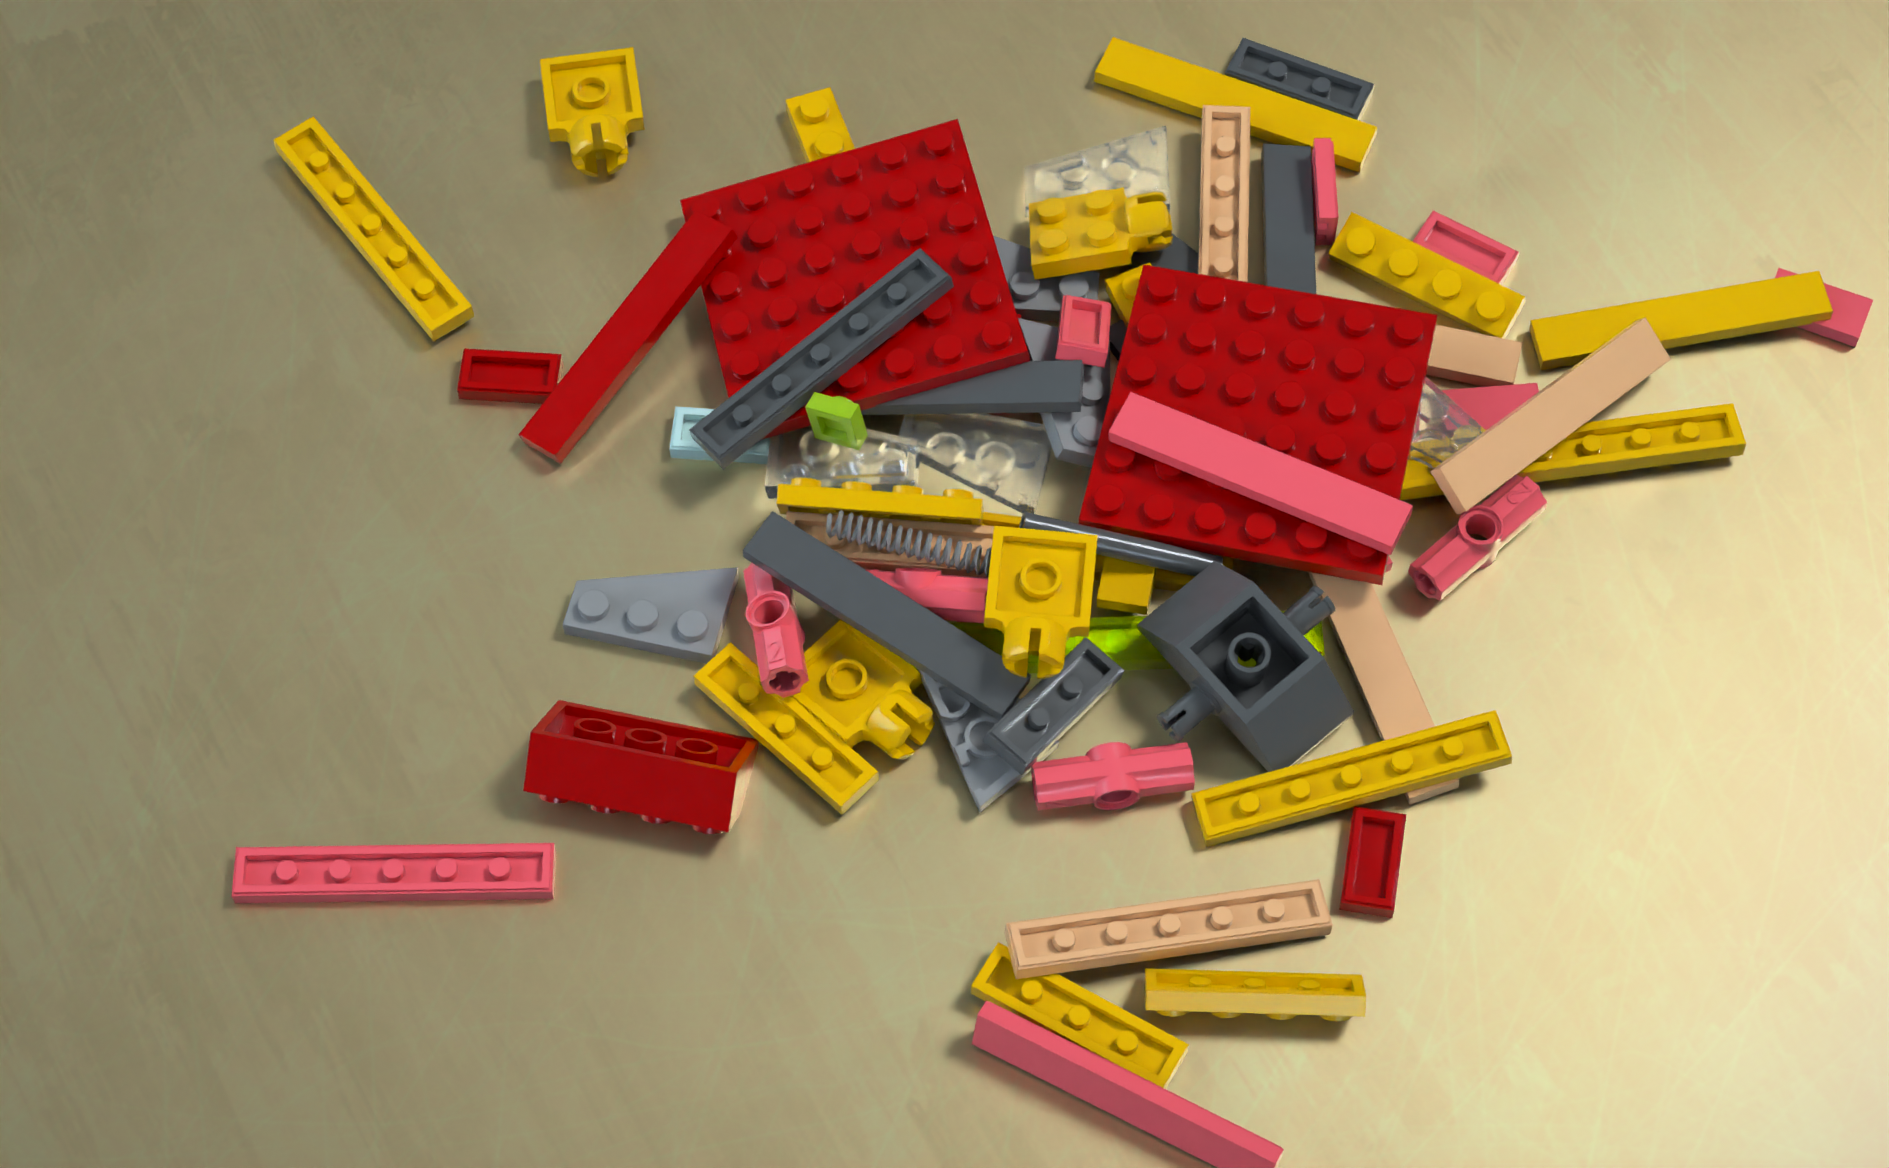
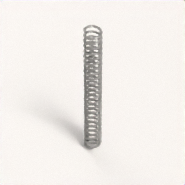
M843 510L839 511L832 532L831 523L833 515L829 513L827 516L826 533L829 538L836 534L838 540H842L846 536L849 543L856 539L858 545L866 541L868 548H871L876 543L879 551L886 546L888 553L895 549L896 553L901 555L905 551L908 558L915 554L917 560H921L925 556L928 563L932 562L935 558L938 566L945 561L947 568L952 567L955 563L958 571L965 565L967 573H970L975 568L978 576L985 570L986 577H989L991 547L987 549L980 567L981 545L977 547L970 565L971 542L967 544L960 562L961 540L957 542L950 560L953 541L951 537L947 539L940 558L943 539L941 535L937 537L930 556L933 536L931 532L927 535L924 547L920 553L923 534L921 530L918 531L910 551L912 528L908 529L900 549L902 525L898 526L895 538L890 546L892 522L888 524L885 536L880 544L882 520L878 521L875 534L871 540L872 517L868 519L865 532L861 538V528L864 519L862 515L858 517L852 536L851 526L854 517L852 512L848 515L842 534Z

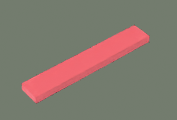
M1130 392L1109 430V441L1388 555L1392 554L1412 514L1413 505L1132 392Z
M554 843L236 847L232 898L235 904L554 899L556 848Z
M986 1001L977 1014L972 1045L1217 1168H1278L1284 1150L1281 1146L990 1001Z

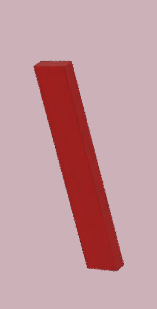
M698 210L693 212L518 434L525 444L560 464L564 461L738 237L733 228Z

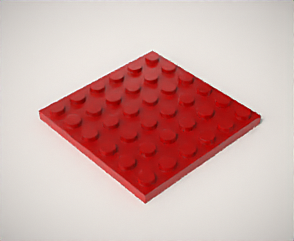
M958 119L680 200L685 223L693 212L698 210L733 228L738 237L701 284L729 398L919 248L951 276L954 287L825 388L820 394L831 397H845L859 404L862 411L873 408L881 403L1030 361ZM807 404L762 439L811 426L805 408Z
M1143 264L1079 516V524L1209 554L1382 585L1388 554L1109 441V430L1130 392L1400 500L1438 315Z

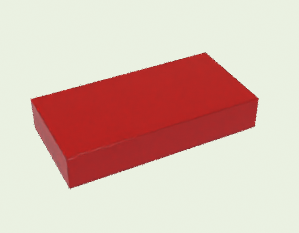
M464 348L457 387L459 399L543 404L561 381L563 369L562 354Z
M1354 806L1339 910L1393 918L1407 814Z

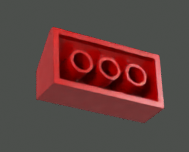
M558 700L530 732L523 791L539 794L540 799L550 803L559 804L574 801L589 804L592 810L599 813L614 814L624 811L639 814L644 821L649 823L667 824L674 821L692 825L695 831L703 834L729 833L741 814L758 752L759 741L754 738Z

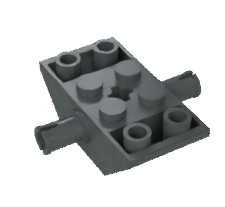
M1214 561L1138 623L1137 628L1191 688L1189 692L1165 712H1161L1157 716L1160 725L1165 731L1170 727L1173 730L1169 733V736L1177 742L1181 741L1184 735L1212 713L1220 718L1260 764L1270 772L1294 765L1354 714V710L1325 658L1304 637L1323 619L1335 612V606L1328 596L1322 601L1319 598L1323 595L1324 591L1317 586H1313L1309 589L1308 593L1282 613L1253 581ZM1240 658L1242 661L1247 662L1252 658L1256 661V665L1253 668H1247L1240 665L1238 659Z

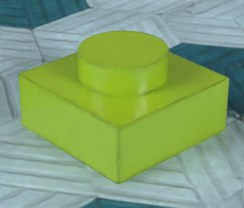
M814 392L805 407L814 437L860 450L868 434L859 404L842 396L831 397Z

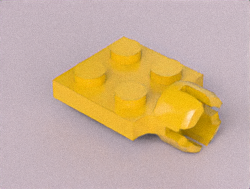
M634 48L540 59L550 142H568L570 144L572 162L583 174L598 177L596 160L605 158L608 176L619 171L628 159L629 153L626 139L628 134L645 130Z
M1123 187L1111 190H1096L1087 194L1063 198H1048L1043 201L1029 203L1031 266L1034 279L1131 264L1133 252H1150L1166 249L1171 246L1173 229L1171 215L1163 202L1167 201L1164 192L1153 191L1135 194L1127 198Z
M994 526L984 627L1002 631L1004 635L1002 661L1005 668L1012 674L1027 678L1029 655L1039 656L1037 679L1053 677L1063 669L1068 639L1075 636H1089L1098 535Z
M841 619L804 652L809 681L803 684L800 693L791 696L852 748L863 740L870 741L891 758L901 760L915 753L905 743L907 737L920 747L923 746L930 736L935 723L932 717V709L913 694L914 690L922 683L920 672L913 666Z

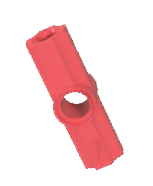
M1515 475L1483 503L1463 512L1459 516L1458 524L1410 564L1408 574L1414 580L1416 588L1428 599L1435 598L1441 601L1476 569H1483L1491 565L1497 557L1498 550L1545 511L1547 500L1543 497L1540 487L1528 476L1520 477ZM1471 534L1482 535V536L1485 537L1487 540H1482V541H1480V540H1475V539H1473L1472 537H1470L1469 535H1471Z
M751 562L749 567L743 570L748 598L745 616L753 630L760 680L766 694H777L785 698L800 693L803 684L809 681L803 650L805 632L798 620L793 589Z
M896 568L895 571L865 569L944 620L984 623L988 577L943 575L941 570L928 568Z
M1109 742L1091 748L1085 756L1035 762L1031 766L1032 788L1038 811L1092 803L1101 810H1118L1135 804L1140 797L1194 790L1195 786L1193 759L1187 742L1131 749L1126 743Z

